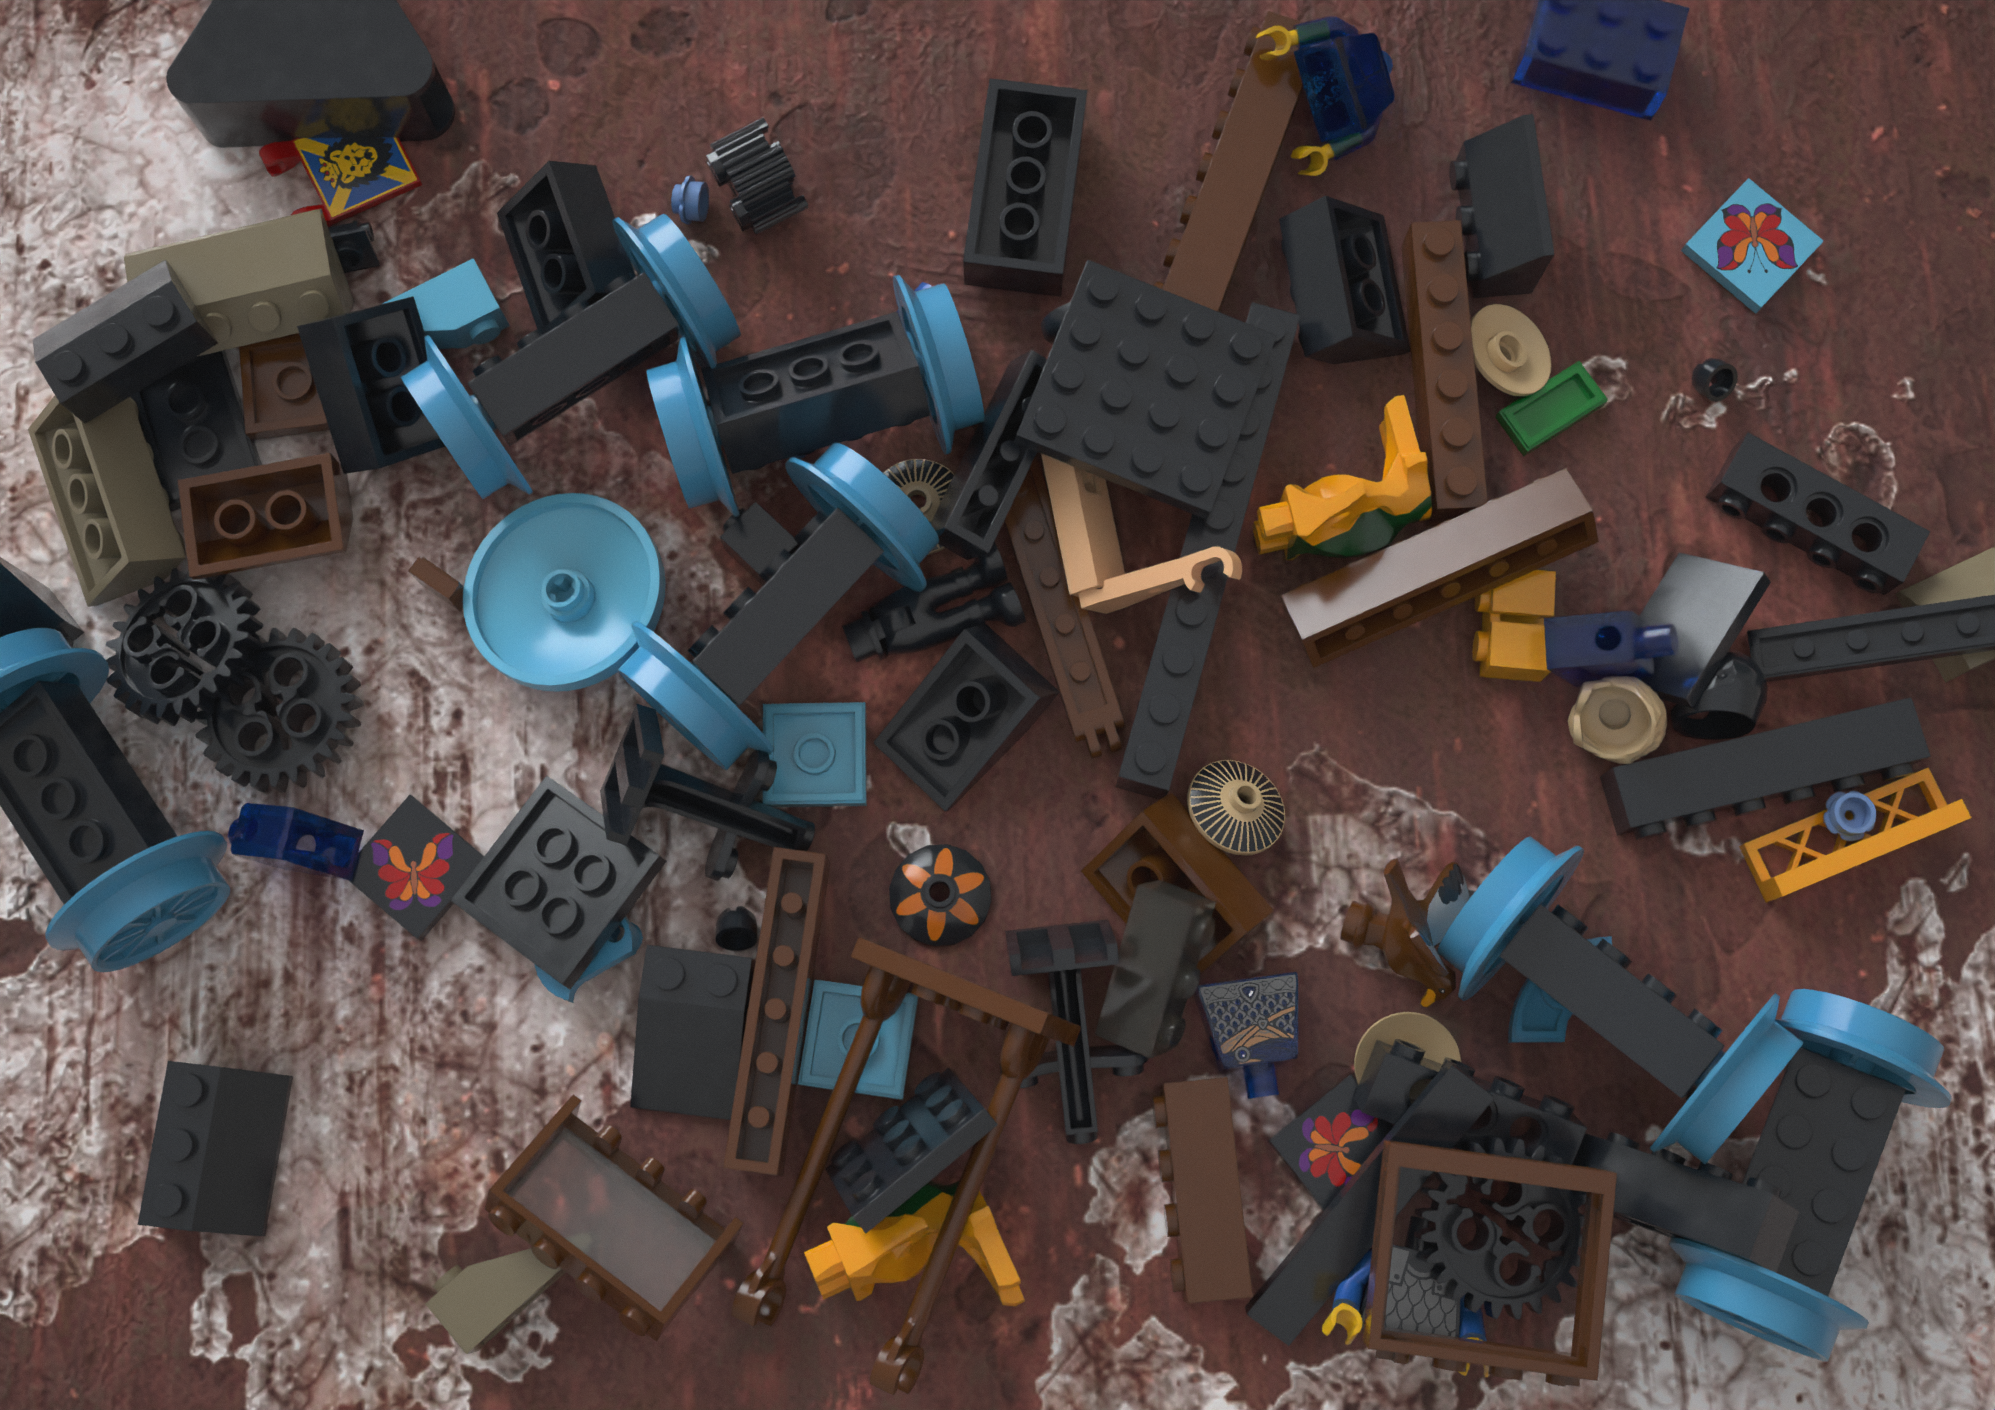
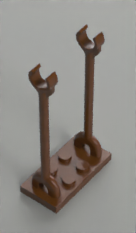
M859 937L851 957L870 965L861 991L862 1019L764 1262L757 1270L750 1273L741 1284L732 1305L731 1316L753 1327L758 1321L772 1326L777 1319L786 1297V1284L783 1281L785 1265L881 1026L901 1006L911 982L914 983L911 994L958 1011L962 1015L1006 1031L1009 1022H1011L1001 1050L1002 1074L987 1110L998 1125L973 1145L902 1328L898 1335L891 1337L885 1343L871 1372V1385L891 1395H894L897 1389L909 1394L923 1366L924 1349L920 1347L922 1335L1022 1081L1039 1064L1050 1038L1074 1047L1081 1026Z

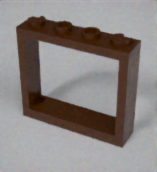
M1384 1140L1363 1343L1368 1349L1376 1350L1375 1358L1392 1360L1394 1363L1408 1364L1410 1355L1430 1357L1432 1358L1433 1367L1449 1371L1465 1372L1467 1363L1487 1365L1489 1366V1375L1506 1379L1522 1380L1523 1371L1544 1373L1546 1374L1545 1382L1566 1387V1385L1579 1387L1580 1379L1598 1381L1617 1173L1599 1168ZM1401 1167L1586 1192L1571 1353L1384 1327Z

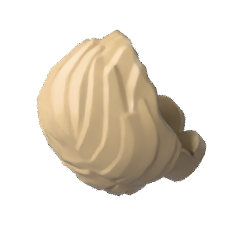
M1628 676L1604 677L1602 680L1587 681L1582 684L1576 704L1571 709L1568 726L1575 745L1602 759L1618 764H1631L1640 757L1656 750L1666 734V709L1658 694L1638 678Z

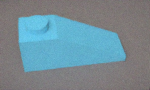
M474 258L384 302L388 303L414 296L425 335L431 337L438 349L467 348L473 344H485L494 340L501 330L510 326Z

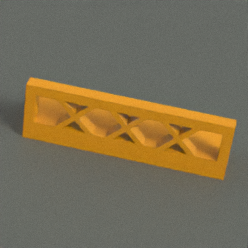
M1928 767L1864 794L1873 802L1877 811L1885 814L1879 832L1876 835L1871 836L1864 833V837L1858 840L1859 842L1845 847L1847 841L1841 839L1838 834L1833 851L1828 855L1809 849L1805 845L1811 828L1816 825L1826 827L1823 816L1827 810H1824L1744 843L1739 848L1767 903L1970 819L1971 816L1962 799L1947 805ZM1917 783L1932 810L1919 817L1898 809L1904 789ZM1891 795L1888 804L1878 801L1881 798ZM1846 811L1845 818L1852 820L1853 814L1850 811ZM1894 818L1905 822L1891 828ZM1799 833L1796 843L1785 839ZM1770 844L1793 852L1786 872L1772 878L1758 852V849ZM1802 856L1813 860L1798 867Z

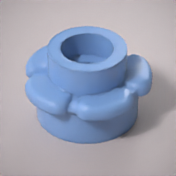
M690 175L685 177L681 185L676 184L672 191V211L674 214H679L681 222L688 225L691 224V221L703 222L707 217L709 209L708 184L695 181L694 177Z
M1840 791L1831 795L1826 801L1827 812L1823 816L1824 823L1831 833H1838L1841 839L1857 841L1864 837L1865 832L1873 829L1876 822V809L1873 802L1864 794L1857 791H1850L1845 794ZM1846 811H1850L1853 814L1852 820L1845 818Z

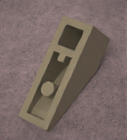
M595 1232L565 1238L585 1254L601 1241ZM531 1248L473 1264L463 1270L459 1265H456L435 1282L432 1287L437 1294L425 1305L466 1354L479 1351L566 1272L560 1267L551 1269L535 1257Z

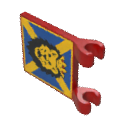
M398 137L296 138L291 141L270 143L259 150V156L272 177L289 171L300 161L302 162L322 204L299 208L293 211L291 215L322 209L328 227L422 186L421 180Z

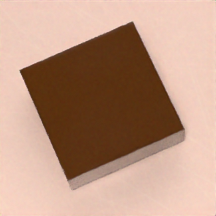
M418 557L408 572L422 586L458 611H461L463 609V585L426 558L422 557L421 559Z

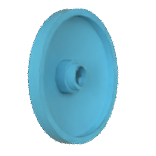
M583 493L546 496L521 506L502 519L488 533L476 550L469 565L463 588V612L466 626L472 641L482 656L500 673L512 681L542 691L560 692L582 689L597 684L617 673L618 669L639 648L631 627L634 621L642 623L654 632L664 605L666 589L665 570L661 555L652 537L641 523L620 505L602 497Z

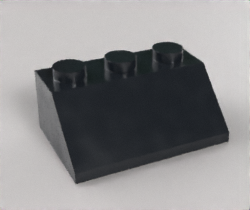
M1534 114L1522 115L1464 141L1456 160L1450 163L1449 178L1451 189L1453 191L1458 190L1460 206L1456 209V220H1461L1462 236H1465L1467 252H1464L1466 280L1472 283L1474 298L1531 294L1554 256Z
M548 161L497 212L537 329L543 327L545 332L548 333L564 323L560 316L572 306L584 300H587L591 306L607 296L604 288L615 279L626 273H631L633 278L636 277L632 263L613 227L612 220L615 219L596 165Z
M1324 196L1280 218L1281 247L1289 270L1291 281L1290 295L1295 303L1296 313L1300 315L1298 338L1304 350V356L1335 365L1398 356L1410 352L1384 215L1329 196Z
M166 260L32 339L35 363L59 403L85 424L218 344L213 333Z
M414 296L297 326L343 474L380 469L446 447L401 379L403 375L427 361L424 339L426 335Z
M168 1061L137 1225L196 1232L265 1236L293 1076Z

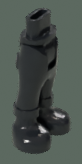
M994 541L989 553L976 557L967 569L964 570L960 566L951 570L950 573L926 578L927 586L922 592L913 591L905 586L870 608L871 614L865 609L861 611L862 618L842 625V628L857 663L877 654L881 661L886 659L888 655L919 652L958 637L965 628L986 625V621H1001L1006 626L1016 627L1025 623L1026 618L1012 583L1003 584L1008 581V576ZM998 586L989 595L979 600L975 598L965 602L963 605L942 612L935 611L938 607L960 597L964 598L972 595L974 591Z

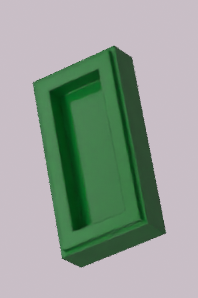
M1578 361L1549 379L1534 394L1522 396L1500 410L1495 418L1524 457L1603 407L1608 399L1582 363Z

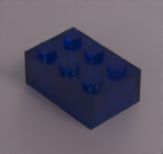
M1534 0L1511 83L1651 121L1668 93L1690 8L1662 0Z

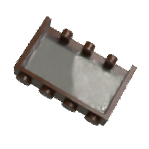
M573 1094L489 1189L485 1210L489 1213V1220L501 1232L509 1236H513L516 1233L532 1246V1253L540 1262L551 1269L560 1267L576 1279L575 1285L584 1296L597 1303L603 1300L619 1312L618 1317L627 1329L638 1336H645L647 1334L657 1342L665 1329L724 1254L734 1245L744 1223L735 1217L728 1227L724 1229L704 1214L703 1211L707 1200L699 1191L690 1189L683 1198L661 1181L665 1169L658 1160L648 1157L642 1165L638 1164L619 1149L622 1136L617 1129L610 1125H605L598 1133L580 1120L577 1116L582 1100Z

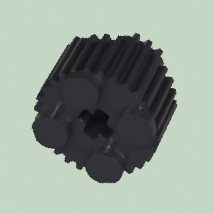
M764 117L711 143L712 152L706 155V163L717 185L721 187L728 184L735 197L729 201V208L741 231L752 228L755 234L809 208L804 195L795 198L789 186L795 181L794 177L796 175L782 146L778 141L769 145L763 135L768 132L769 128Z

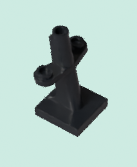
M636 703L600 790L606 840L627 845L639 814L646 807L664 809L716 827L718 830L705 865V876L715 881H719L721 877L729 879L736 868L738 850L733 848L737 835L771 847L807 851L810 848L815 833V824L813 822L754 800L760 789L768 791L771 788L776 776L777 762L770 760L768 753L754 750L734 791H730L662 764L661 762L665 754L656 709Z
M1109 920L1005 931L1011 975L1018 976L1047 972L1052 1015L1081 1026L1074 1047L1055 1040L1056 1050L1044 1052L1039 1064L1027 1078L1023 1079L1020 1088H1027L1038 1084V1076L1059 1072L1066 1141L1071 1144L1093 1142L1098 1138L1091 1068L1112 1067V1073L1116 1076H1133L1144 1072V1063L1149 1060L1147 1047L1140 1044L1093 1047L1088 1045L1081 968L1119 964L1117 942ZM1000 1062V1063H999V1067H1000V1076H1001L1002 1070H1001V1062Z

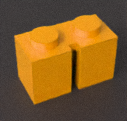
M1534 570L1475 597V611L1482 612V631L1475 632L1472 654L1474 661H1480V677L1541 682L1552 671L1554 626L1545 625V618L1554 617L1556 571Z

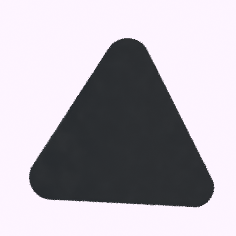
M212 0L167 70L166 75L167 86L171 94L204 138L212 145L220 148L265 146L270 143L291 141L296 138L398 137L401 142L429 141L443 135L450 128L455 117L454 101L428 49L397 0Z

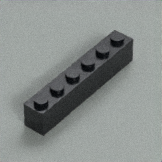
M1910 697L1613 767L1601 775L1600 780L1617 836L1634 832L1636 840H1641L1666 833L1665 824L1683 820L1686 828H1692L1716 821L1715 812L1733 808L1735 817L1766 809L1765 800L1783 797L1784 804L1789 805L1816 797L1814 789L1832 785L1834 793L1862 787L1866 785L1863 777L1881 773L1883 781L1906 777L1915 773L1914 764L1931 756L1912 698Z

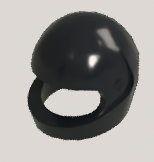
M1729 649L1695 706L1689 708L1676 704L1672 708L1670 715L1674 730L1687 737L1706 740L1730 739L1750 733L1754 730L1767 701L1768 685L1765 675L1752 658L1738 650ZM1709 712L1704 719L1689 718V716L1697 713Z

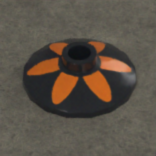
M949 844L927 845L910 853L896 868L889 887L890 909L899 927L915 941L933 947L955 945L973 936L985 922L992 902L990 880L982 864L966 850ZM936 884H944L950 890L949 897L943 902L934 901L930 897L931 888Z

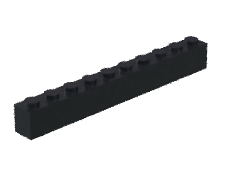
M1254 302L1251 303L1246 323L1275 334L1277 337L1212 511L1207 520L1192 514L1180 558L1211 547H1221L1235 553L1300 318L1298 314ZM1222 560L1207 565L1202 569L1201 579L1205 585L1201 593L1191 591L1186 584L1173 588L1170 591L1116 788L1159 800L1169 792L1228 576L1223 573L1224 564Z

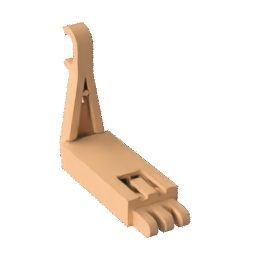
M1041 454L1069 594L1079 597L1082 609L1108 614L1183 584H1186L1191 591L1201 593L1205 585L1201 579L1202 569L1221 560L1224 564L1223 573L1230 578L1240 580L1242 575L1240 558L1233 551L1221 547H1211L1179 559L1125 574L1106 479Z

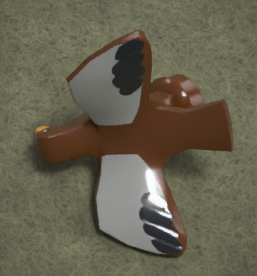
M1396 858L1391 860L1384 869V877L1392 898L1389 914L1377 911L1370 902L1363 904L1352 901L1343 923L1340 939L1353 944L1355 949H1360L1363 945H1373L1383 950L1385 960L1393 972L1426 985L1427 991L1421 999V1005L1429 1007L1435 1001L1445 999L1456 989V972L1442 962L1435 948L1440 945L1447 930L1470 899L1459 864L1451 862L1439 874L1425 899L1416 900L1407 886L1400 862Z

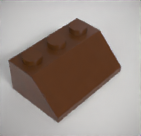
M330 452L178 480L189 577L192 580L343 553L347 550L353 522L348 475L343 474L341 464Z
M1172 792L1144 809L1081 870L1083 875L1182 990L1274 911L1228 856L1199 833L1192 822L1188 810Z

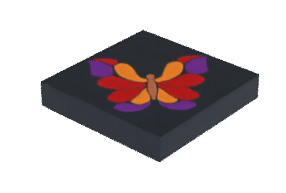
M409 795L340 874L415 938L422 941L454 904L450 900L483 859L484 855L414 796Z
M1352 1074L1344 1078L1267 1140L1323 1212L1393 1128L1391 1123L1362 1113L1353 1099L1358 1083Z

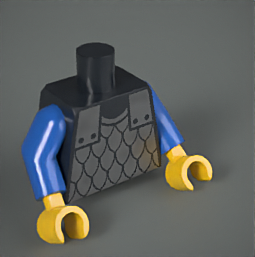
M1411 1216L1404 1247L1393 1244L1384 1327L1487 1341L1482 1309L1480 1308L1475 1313L1465 1308V1295L1456 1301L1446 1296L1445 1292L1450 1280L1438 1284L1430 1278L1431 1273L1439 1263H1426L1420 1259L1419 1255L1431 1247V1243L1420 1240L1414 1235V1232L1427 1228L1429 1220ZM1372 1248L1367 1251L1343 1282L1338 1285L1332 1305L1333 1311L1322 1325V1332L1326 1336L1330 1334L1336 1323L1344 1326L1348 1333L1345 1341L1346 1345L1352 1343L1361 1328L1364 1329ZM1467 1363L1465 1372H1459L1461 1375H1467L1470 1363ZM1483 1365L1484 1377H1488L1489 1366Z

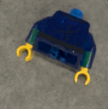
M1328 16L1295 24L1291 31L1282 26H1273L1257 34L1256 39L1270 36L1276 43L1275 51L1260 55V58L1263 60H1272L1287 53L1291 46L1296 45L1298 48L1293 53L1320 141L1326 142V145L1322 147L1299 146L1293 150L1291 158L1300 159L1308 155L1311 157L1309 167L1298 172V175H1321L1328 165V159L1333 158L1337 161L1370 144L1375 139L1383 116L1382 112L1394 101L1395 97L1389 76L1393 68L1392 59L1389 54L1382 51L1378 36L1375 33L1359 34L1357 28L1339 17Z

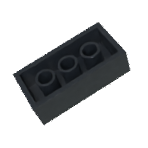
M989 79L964 250V285L1061 297L1085 124L1087 90Z

